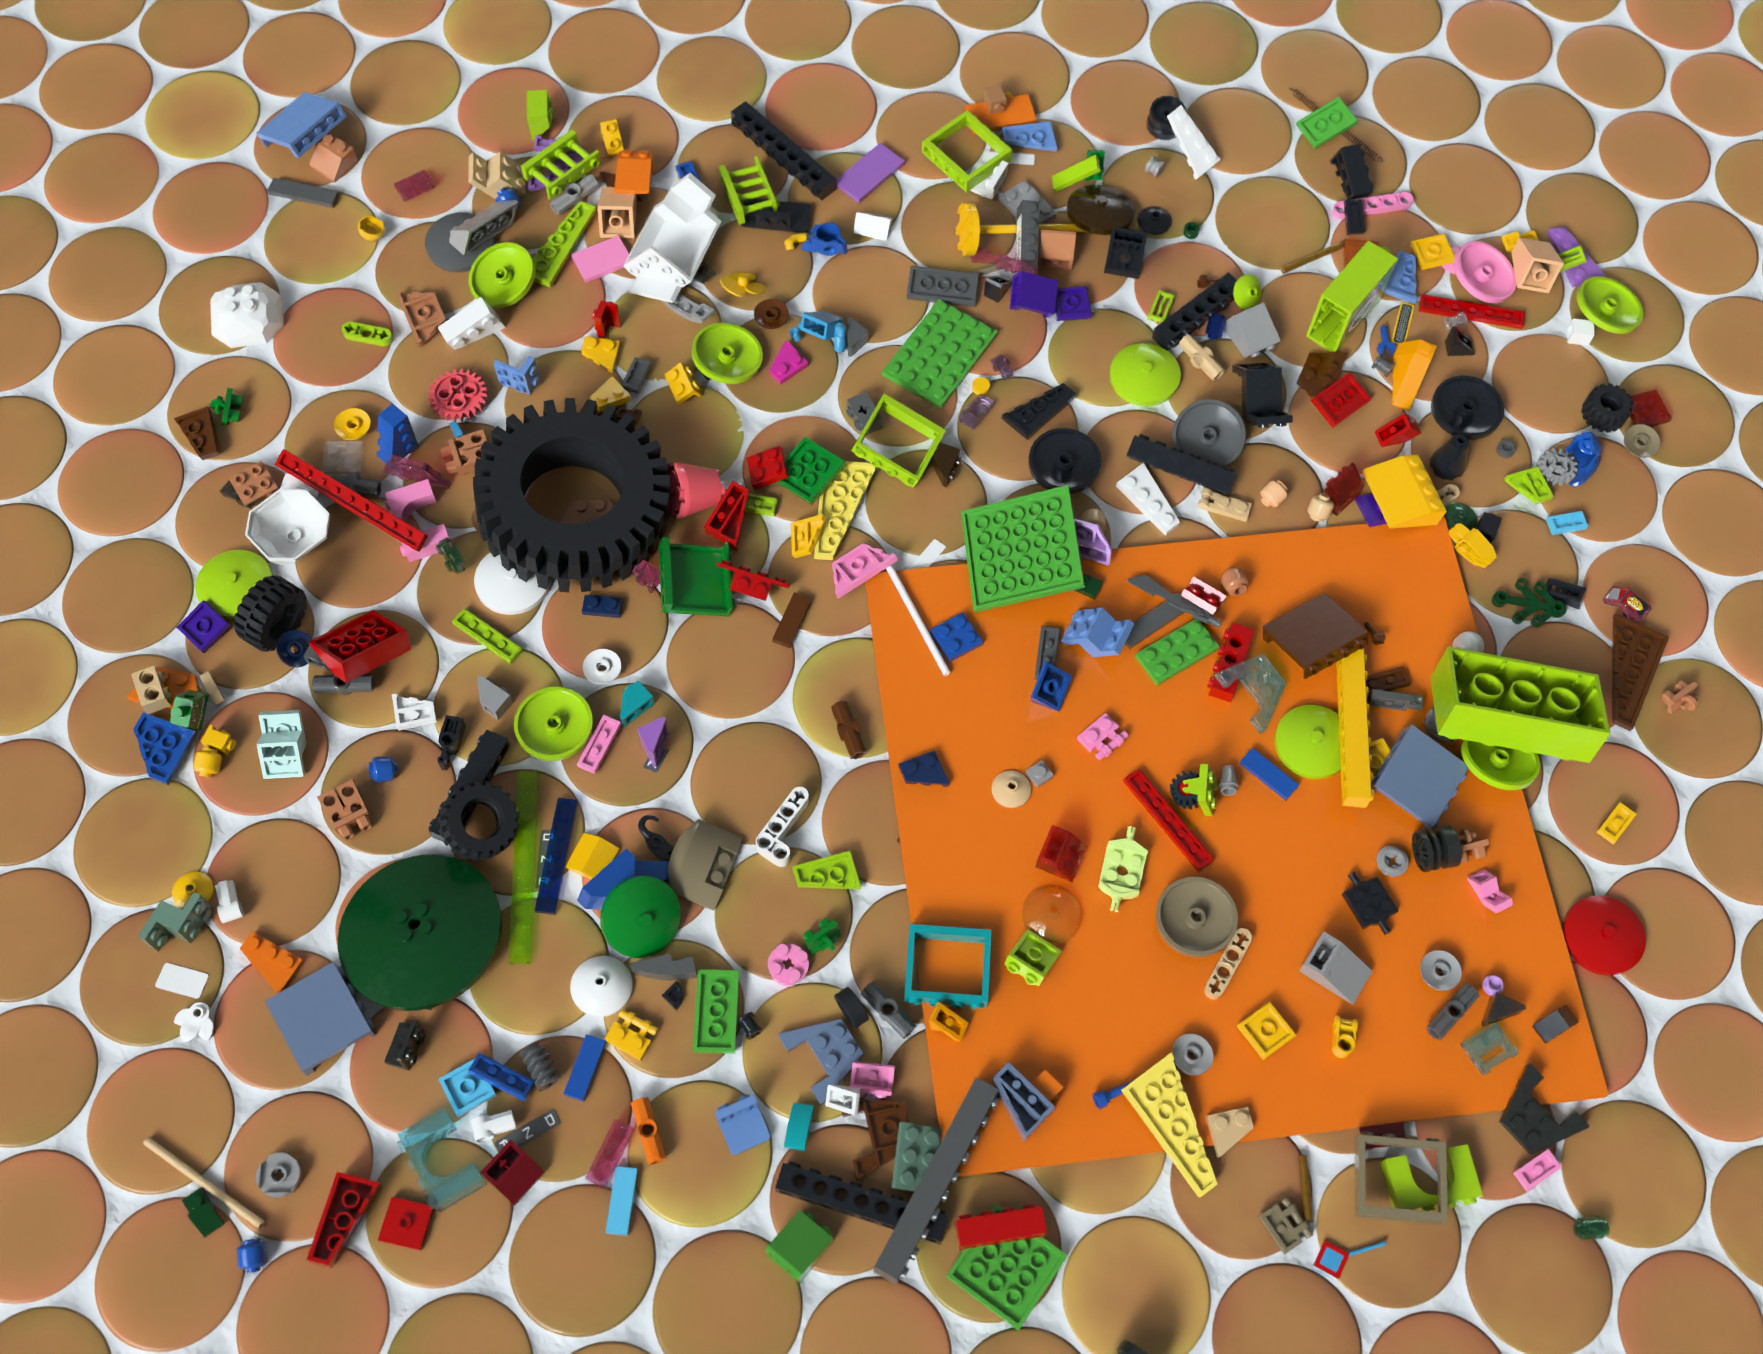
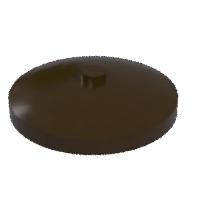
M1084 186L1075 190L1068 199L1067 215L1077 227L1089 233L1111 235L1113 227L1127 229L1134 219L1135 207L1131 199L1123 192L1109 186Z

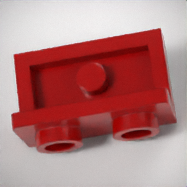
M601 300L598 308L594 310L592 318L595 321V330L597 331L598 338L605 339L610 326L620 328L621 320L618 305L611 301Z

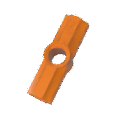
M642 1097L631 1102V1107L648 1165L661 1163L667 1158L649 1098ZM646 1127H653L654 1132L651 1135L646 1136L643 1134V1130Z

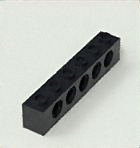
M1228 272L1156 326L1152 339L1167 351L1175 348L1184 336L1192 334L1196 329H1200L1207 320H1212L1219 311H1224L1232 301H1235L1233 290L1237 279Z

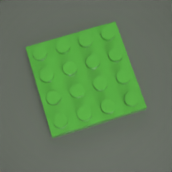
M995 1203L991 1211L994 1214L1002 1213L1003 1208ZM1043 1237L963 1250L946 1275V1278L1019 1331L1068 1255Z

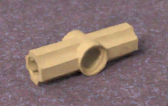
M1187 334L1179 342V346L1190 357L1192 365L1197 369L1201 368L1213 381H1217L1225 373V369L1214 359L1210 348L1202 347L1191 334Z

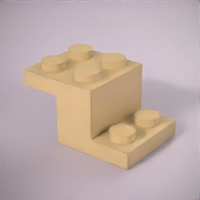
M501 151L487 161L474 152L469 155L468 183L494 199L498 197L497 192L504 187L506 189L513 188L520 197L526 195V179L523 178L522 164Z

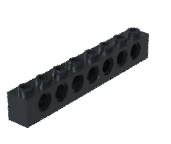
M743 102L731 111L732 125L741 130L745 137H749L757 147L763 149L767 156L772 157L780 167L785 168L802 186L807 187L814 196L823 200L837 190L836 178L748 102Z
M794 1162L782 1164L775 1186V1192L893 1230L900 1220L897 1213L900 1210H905L908 1205L907 1202L903 1201L904 1198L892 1194L891 1197L882 1195L883 1191L871 1188L867 1190L862 1188L861 1184L850 1181V1184L842 1182V1178L829 1175V1177L821 1175V1171L809 1168V1171L801 1169V1165ZM804 1177L807 1182L804 1186L798 1187L794 1183L795 1179ZM823 1183L827 1186V1190L824 1193H817L815 1186ZM844 1190L848 1196L844 1200H839L835 1196L836 1192ZM858 1197H866L868 1204L864 1207L858 1206L856 1203ZM880 1203H885L888 1205L889 1210L886 1213H880L876 1207ZM940 1209L935 1222L930 1221V1225L927 1227L930 1229V1232L925 1240L941 1244L948 1220V1215H945V1211Z

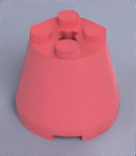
M679 462L668 464L667 475H670L668 511L670 515H675L676 519L684 518L718 505L721 495L725 494V487L720 482L719 469Z

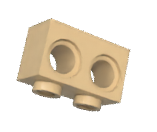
M153 665L131 674L141 707L147 714L171 706L169 701L171 694L168 687L164 686L163 682H166V678L162 671H158Z

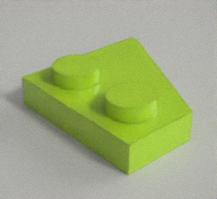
M1539 467L1506 475L1504 478L1505 482L1535 505L1550 501L1554 497Z

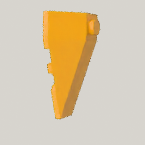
M1421 339L1398 344L1392 358V362L1395 363L1392 372V405L1407 411L1410 410L1434 355L1436 345Z

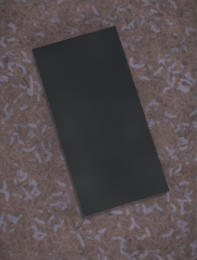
M1362 199L1345 200L1343 203L1347 235L1364 234Z

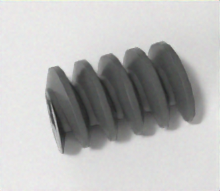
M534 1043L522 1050L520 1056L524 1058V1064L528 1065L527 1070L532 1073L531 1078L536 1080L535 1086L540 1087L538 1091H543L556 1084L562 1075H554L558 1070L557 1067L550 1068L554 1060H546L550 1056L549 1052L543 1054V1051L547 1048L546 1045L539 1046V1043Z

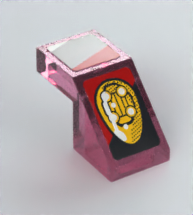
M1612 586L1603 598L1604 603L1607 605L1622 607L1624 616L1632 620L1643 621L1652 609L1648 603L1630 589Z

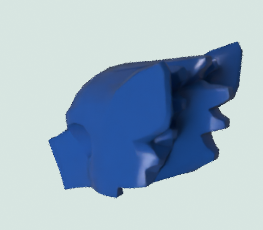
M833 222L812 227L810 231L812 237L809 241H805L801 247V250L818 252L826 256H833L838 252L845 255L848 252L847 243L841 237L839 227Z

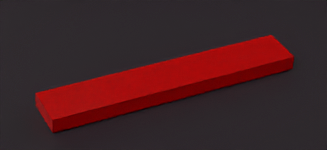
M1421 294L1419 299L1418 312L1523 329L1524 311Z
M1140 769L1124 778L1123 782L1198 872L1215 860Z

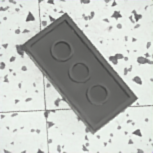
M911 266L906 299L935 303L940 299L947 304L975 307L979 274Z

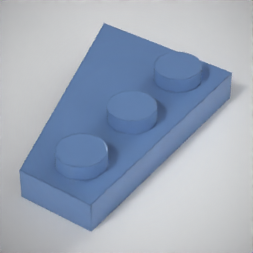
M1050 121L1001 128L1005 144L1057 151V144Z

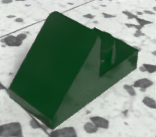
M200 1187L182 1200L189 1212L188 1218L204 1237H207L224 1225L204 1188Z

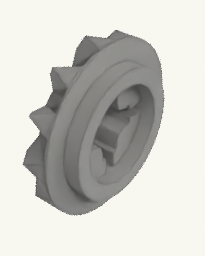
M1386 846L1377 854L1376 862L1378 869L1384 875L1395 877L1401 876L1406 872L1409 861L1405 852L1400 848ZM1395 856L1396 858L1394 863L1396 865L1393 864L1389 867L1388 860H1391Z

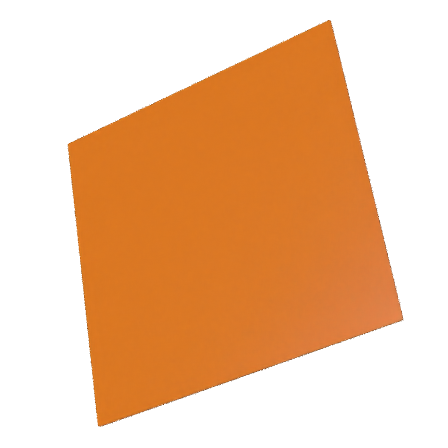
M1442 517L1437 525L1389 528L1388 524L1369 527L1368 524H1357L1112 549L1109 566L1081 557L1083 573L1103 582L1095 600L1072 590L977 613L973 610L968 564L897 570L896 572L929 633L930 629L963 612L983 641L982 646L949 662L931 635L951 672L947 676H944L888 571L879 572L865 581L911 924L991 930L987 1008H977L976 1010L971 1009V1006L952 1008L950 1005L943 1004L969 1023L961 1042L953 1040L942 1031L931 1030L929 1019L935 1007L930 1006L929 1003H922L938 1126L941 1129L940 1141L942 1142L975 1078L977 1077L994 1087L992 1084L994 1076L1008 1062L1030 1083L1046 1070L1064 1087L1061 1092L1063 1096L1054 1105L1053 1113L1025 1142H1023L1002 1100L999 1099L995 1109L990 1108L987 1113L990 1118L986 1126L979 1128L977 1133L980 1134L976 1145H970L968 1149L970 1156L966 1164H960L958 1171L961 1172L959 1177L1165 1152L1124 1094L1111 1099L1108 1106L1102 1109L1097 1108L1092 1094L1099 1090L1108 1092L1136 1079L1171 1053L1175 1041L1185 1034H1196L1203 1037L1210 1044L1213 1051L1212 1065L1205 1073L1189 1075L1177 1069L1181 1077L1180 1081L1183 1090L1186 1092L1197 1124L1199 1136L1202 1138L1203 1147L1214 1146L1206 1116L1244 1107L1249 1109L1254 1128L1237 1143L1505 1110L1510 1098H1512L1517 1088L1518 1080L1521 1079L1524 1068L1529 1063L1544 1077L1530 1091V1094L1541 1106L1599 1099L1608 1096V1089L1523 790H1503L1493 787L1476 777L1468 768L1466 778L1457 786L1458 792L1448 802L1450 804L1448 809L1440 815L1439 819L1441 820L1437 827L1450 825L1455 829L1458 836H1460V830L1466 828L1469 833H1476V838H1473L1472 841L1488 839L1489 845L1485 846L1487 856L1474 859L1470 849L1467 850L1469 861L1460 863L1458 867L1444 869L1440 866L1438 870L1422 872L1415 862L1412 850V835L1415 831L1423 829L1424 824L1379 791L1374 793L1373 800L1369 802L1366 808L1342 806L1341 771L1334 776L1324 779L1305 778L1288 769L1280 760L1275 749L1274 736L1276 728L1283 716L1290 710L1303 705H1319L1338 714L1336 663L1305 679L1303 678L1304 669L1274 641L1267 643L1263 640L1264 625L1323 593L1328 595L1367 631L1368 629L1364 625L1365 622H1368L1376 633L1383 632L1385 634L1384 644L1375 645L1372 642V635L1368 631V645L1364 649V654L1367 655L1365 670H1367L1368 676L1404 667L1411 685L1388 692H1402L1408 695L1415 694L1424 698L1422 710L1407 708L1405 711L1369 706L1367 720H1370L1368 737H1371V742L1383 738L1391 750L1402 730L1411 724L1433 739L1427 733L1424 726V719L1427 713L1434 708L1430 677L1447 647H1452L1453 640L1459 634L1466 631L1478 633L1444 517ZM1239 568L1246 575L1249 585L1244 594L1232 596L1224 589L1221 578L1228 569ZM1148 575L1171 594H1182L1183 590L1189 586L1193 577L1201 579L1226 594V598L1219 610L1212 614L1215 618L1222 621L1220 628L1200 621L1219 646L1225 644L1226 640L1223 639L1226 628L1230 629L1232 622L1254 629L1231 702L1209 696L1210 688L1207 687L1210 677L1215 676L1216 672L1212 671L1215 661H1219L1221 657L1217 655L1218 651L1156 686L1135 658L1136 653L1193 621L1195 618L1189 613H1183L1131 649L1124 644L1119 655L1092 657L1079 644L1065 645L1061 640L1065 630L1072 621L1074 613L1078 610L1103 607L1116 621L1131 620L1134 623L1167 601L1157 594L1152 596L1128 582V578ZM1041 626L1060 628L1055 667L1072 675L1059 711L1031 702V695L1037 682L1034 676ZM1226 660L1228 663L1233 664L1231 660ZM1221 676L1222 679L1228 680L1227 677ZM1106 713L1119 726L1115 733L1120 734L1125 731L1128 737L1120 747L1114 748L1108 757L1098 760L1095 754L1099 751L1095 748L1090 753L1077 740V737ZM1107 738L1103 744L1107 745L1111 740ZM1433 739L1464 762L1461 753L1463 739H1456L1448 743ZM1252 748L1299 784L1298 788L1286 801L1239 764ZM935 750L949 781V786L943 787V785L931 784L929 786L920 783L906 784L898 764ZM1042 760L1054 776L1051 780L1037 788L1026 775V770ZM1200 764H1208L1211 771H1214V778L1218 780V790L1214 792L1217 807L1213 809V816H1205L1199 803L1198 808L1192 806L1191 810L1187 806L1186 809H1183L1176 804L1170 793V784H1173V778L1177 779L1176 775L1178 773L1180 776L1183 775V771L1186 774L1189 771H1192L1193 774L1195 772L1200 774ZM1225 765L1234 767L1239 787L1236 794L1231 796L1223 795L1219 790L1222 767ZM1140 769L1215 860L1198 872L1123 782L1124 778ZM1017 771L1028 779L1031 786V794L1025 804L1017 808H1007L1000 805L994 799L992 783L1000 773ZM1010 784L1008 787L1014 789L1015 785ZM1132 826L1131 832L1133 827L1136 828L1134 841L1145 848L1148 854L1145 860L1138 897L1121 900L1119 911L1114 912L1115 907L1113 911L1110 910L1111 897L1103 893L1098 885L1108 842L1126 838L1128 827ZM1395 846L1405 852L1409 861L1405 873L1401 876L1391 877L1384 875L1378 869L1376 858L1382 848ZM1395 856L1391 860H1388L1389 867L1393 864L1396 865L1394 863L1396 858ZM1117 868L1119 875L1124 876L1128 874L1126 868ZM1483 869L1496 876L1499 891L1512 898L1513 905L1498 913L1493 912L1483 905L1468 882L1467 877ZM1356 872L1361 882L1378 877L1398 909L1395 915L1388 917L1386 920L1392 932L1384 935L1379 925L1362 929L1342 896L1343 892L1354 886L1348 877L1349 874ZM1202 877L1222 886L1232 897L1238 913L1237 929L1245 928L1252 934L1250 945L1226 989L1218 999L1208 998L1204 993V988L1226 947L1222 951L1208 957L1186 956L1172 949L1163 940L1157 929L1155 911L1158 900L1170 884L1182 878ZM1027 929L1062 951L1040 986L1028 984L1024 979L1025 977L1018 973H1011L1004 964L1009 953ZM1323 931L1342 942L1372 970L1370 977L1353 1005L1299 972V969ZM1243 934L1241 936H1238L1239 941L1236 944V946L1240 947L1242 942L1245 940V936ZM915 938L914 949L920 991L982 995L984 943ZM1435 950L1446 951L1458 960L1462 976L1460 982L1454 988L1440 991L1431 988L1425 983L1420 973V964L1424 956L1429 952ZM1228 951L1227 955L1231 960L1238 959L1236 951ZM1220 967L1218 969L1220 976H1229L1227 968ZM1436 970V973L1441 976V971ZM1489 975L1498 976L1503 981V991L1497 996L1488 995L1483 990L1482 982ZM1218 980L1216 981L1214 986L1211 987L1212 993H1215L1217 991V987L1220 984ZM1464 984L1474 987L1480 995L1440 1041L1433 1038L1428 1033L1426 1027ZM1271 1002L1296 1033V1037L1263 1060L1237 1028V1025ZM1566 1005L1578 1020V1023L1545 1044L1532 1026L1555 1010ZM1449 1008L1450 1013L1456 1016L1455 1010ZM1336 1015L1342 1019L1358 1020L1355 1049L1346 1058H1338L1332 1052V1029ZM1339 1043L1342 1049L1348 1050L1345 1044ZM1187 1054L1189 1059H1194L1191 1054Z

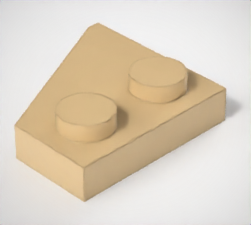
M1248 1107L1206 1116L1217 1158L1221 1157L1254 1128Z

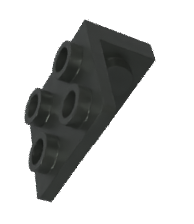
M412 1020L410 1025L399 1023L384 1060L385 1064L410 1071L411 1065H415L418 1057L417 1050L419 1045L424 1043L426 1036L425 1030L416 1020Z

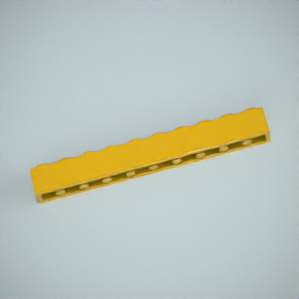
M1365 647L1350 654L1347 658L1336 662L1342 806L1366 808L1374 797V790L1371 789L1373 772L1370 771L1372 755L1369 754L1371 737H1368L1370 720H1367L1369 704L1366 703V698L1368 697L1369 690L1365 684L1368 677V672L1365 670L1367 655L1364 654Z

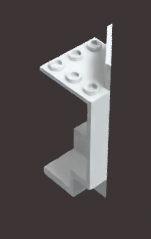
M691 173L671 185L665 199L654 206L623 265L632 275L636 276L629 293L674 303L681 288L692 281L721 220L717 218L719 212L711 206L716 195Z

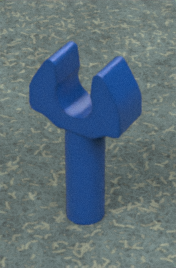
M1381 326L1382 343L1378 344L1377 352L1383 355L1386 348L1389 350V355L1392 356L1396 349V344L1389 342L1387 326Z

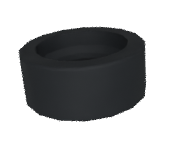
M849 987L834 995L839 1008L853 1028H858L869 1020L860 1000Z

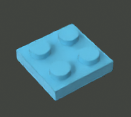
M475 1059L438 1079L457 1117L496 1096L491 1084L468 1073Z

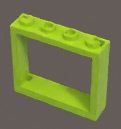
M968 110L922 141V153L966 193L991 176L995 167L999 166L1002 161L1009 163L1012 158L1011 147L1000 140L998 135L991 132L985 124H982ZM966 125L998 153V155L969 175L937 147V145Z
M883 394L851 451L856 456L869 461L873 466L886 471L888 475L898 478L905 485L914 488L946 430L890 396ZM880 410L885 411L933 440L915 475L862 444Z

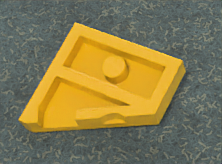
M585 336L581 352L588 359H592L599 366L603 365L610 373H613L620 349V341Z

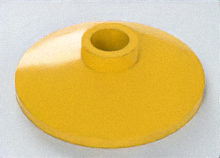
M357 408L342 411L334 421L336 434L345 440H356L363 437L371 426L368 414Z
M197 871L181 876L174 884L172 890L175 904L183 909L193 892L201 895L209 903L214 893V885L210 877ZM191 886H194L192 891H188Z

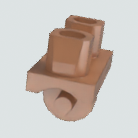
M1681 680L1675 685L1674 691L1677 692L1676 695L1670 690L1663 693L1661 701L1668 705L1667 712L1672 715L1680 708L1682 710H1695L1698 707V697L1695 693V688L1698 687V684L1694 681L1687 684Z
M1466 828L1461 829L1460 836H1458L1459 841H1462V844H1460L1462 850L1461 863L1469 861L1467 850L1470 849L1474 859L1486 857L1485 846L1489 845L1488 839L1472 841L1473 838H1476V833H1469Z

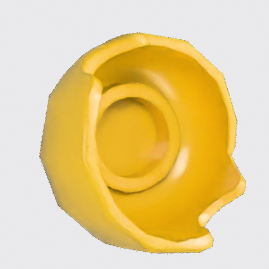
M366 216L358 223V231L365 240L377 241L382 238L385 232L383 221L376 217Z

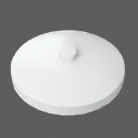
M491 553L481 560L474 576L475 589L482 603L492 611L506 615L521 614L533 609L542 602L550 588V584L548 589L538 587L535 572L527 582L519 579L517 566L507 571L501 564L500 555L493 557Z

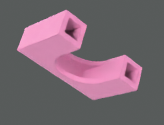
M428 479L386 492L387 500L384 501L387 511H391L392 514L405 522L415 510L437 503ZM444 524L422 531L429 536L420 552L415 551L402 543V546H399L403 557L407 556L409 563L452 549Z

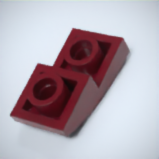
M1404 1122L1359 1128L1360 1135L1361 1132H1372L1374 1136L1382 1137L1383 1134H1394L1396 1138H1404L1406 1136ZM1365 1144V1149L1388 1147L1385 1145Z

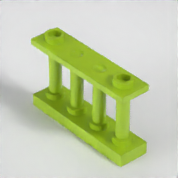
M570 130L521 165L523 178L529 181L536 177L546 186L548 199L551 200L564 191L567 185L575 183L588 172L597 168L601 164L600 152L596 150L589 154L579 146L577 133L574 130ZM575 150L584 159L577 164L566 153ZM560 158L571 167L565 173L553 164ZM549 168L559 178L551 182L540 172Z
M754 156L755 166L733 172L727 171L725 164L718 166L720 179L739 225L745 223L744 216L747 213L772 207L774 212H778L777 207L780 206L778 197H774L765 176L764 164L759 161L758 156ZM755 172L759 176L739 183L732 182L734 178ZM762 184L764 188L742 195L736 193L738 192L737 190ZM765 195L768 197L767 201L749 206H741L743 201Z

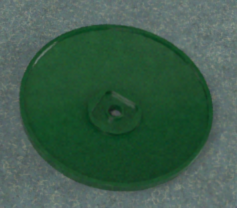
M431 854L399 860L372 875L349 901L341 918L338 931V954L341 966L351 984L363 996L380 1006L400 1011H419L440 1006L470 989L491 964L497 952L502 933L500 904L486 878L474 867L459 859ZM414 921H420L418 928H410Z

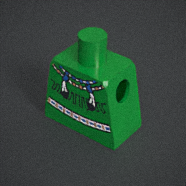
M188 690L177 695L174 699L173 708L170 711V723L202 730L209 694Z

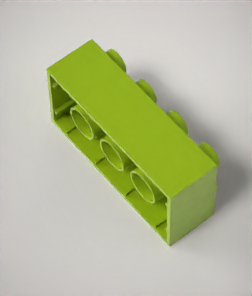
M1448 646L1430 677L1437 733L1449 739H1463L1483 743L1491 747L1500 746L1521 750L1529 754L1538 753L1554 756L1566 761L1575 760L1590 763L1610 735L1599 675Z

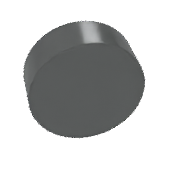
M1505 439L1499 442L1496 451L1499 456L1510 458L1516 451V445L1511 440Z

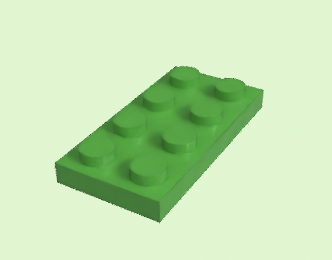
M1194 619L1136 653L1135 658L1156 686L1218 651L1220 646L1202 623Z
M698 969L693 1053L735 1054L739 970Z

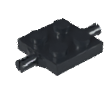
M1356 872L1349 874L1348 877L1354 886L1343 892L1342 896L1362 929L1379 925L1384 935L1392 932L1386 920L1388 917L1395 915L1398 909L1378 877L1361 882Z

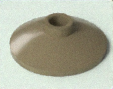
M1637 424L1631 426L1625 432L1624 445L1634 456L1647 458L1653 456L1659 450L1660 438L1657 432L1650 426Z

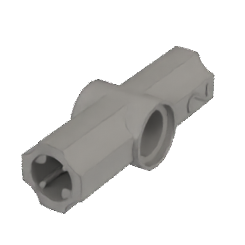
M592 174L588 175L578 183L567 185L566 191L552 200L550 206L557 215H560L571 206H576L580 201L583 202V198L597 189L599 184Z

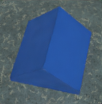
M1044 661L1031 695V702L1059 711L1072 675Z

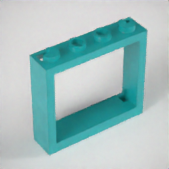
M909 924L904 1002L914 1003V1005L929 1003L933 1007L936 1006L937 1002H940L941 1004L950 1005L952 1008H962V1006H971V1009L975 1010L977 1008H987L991 930ZM915 938L984 943L982 995L911 990Z

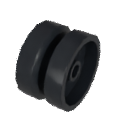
M1162 96L1153 101L1146 122L1149 133L1160 140L1176 138L1177 136L1167 116L1181 105L1186 111L1183 102L1172 96Z

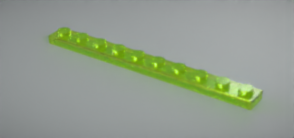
M538 771L517 772L516 812L520 814V818L517 820V823H520L514 839L509 948L510 965L531 964Z

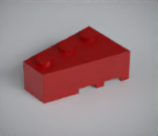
M732 481L704 525L706 534L724 544L728 542L729 547L736 551L750 497L749 489Z

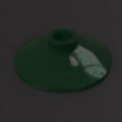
M1460 503L1450 504L1445 507L1447 512L1443 517L1446 519L1449 531L1457 523H1462L1469 530L1476 529L1478 524L1477 515L1470 507Z

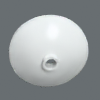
M595 956L584 961L576 969L572 976L570 990L575 1004L581 1011L591 1016L605 1017L615 1014L627 1004L632 994L633 981L630 971L620 960L611 956ZM599 979L604 980L601 985H597L596 982Z

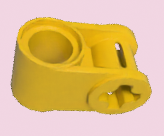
M1338 1015L1335 1016L1332 1029V1052L1336 1057L1346 1058L1355 1049L1358 1029L1357 1019L1347 1020L1340 1018ZM1339 1043L1345 1044L1348 1050L1342 1049Z

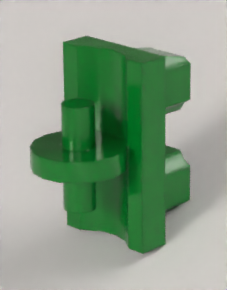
M1087 150L1086 159L1097 155L1099 158L1100 172L1085 178V181L1102 180L1104 150Z
M227 388L225 401L222 400V396H217V399H213L210 402V407L215 409L214 412L216 414H220V411H223L222 425H227L228 421L238 422L240 410L230 409V406L241 408L242 396L232 393V388Z
M824 918L818 924L821 930L817 933H814L812 929L803 933L805 943L812 956L820 950L823 952L827 948L831 952L835 950L833 944L842 935L838 928L839 925L835 920L831 922L829 919Z

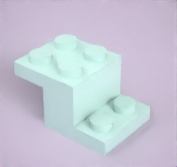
M301 711L260 712L259 720L262 734L257 742V749L263 779L303 777L305 771L302 754L307 744Z

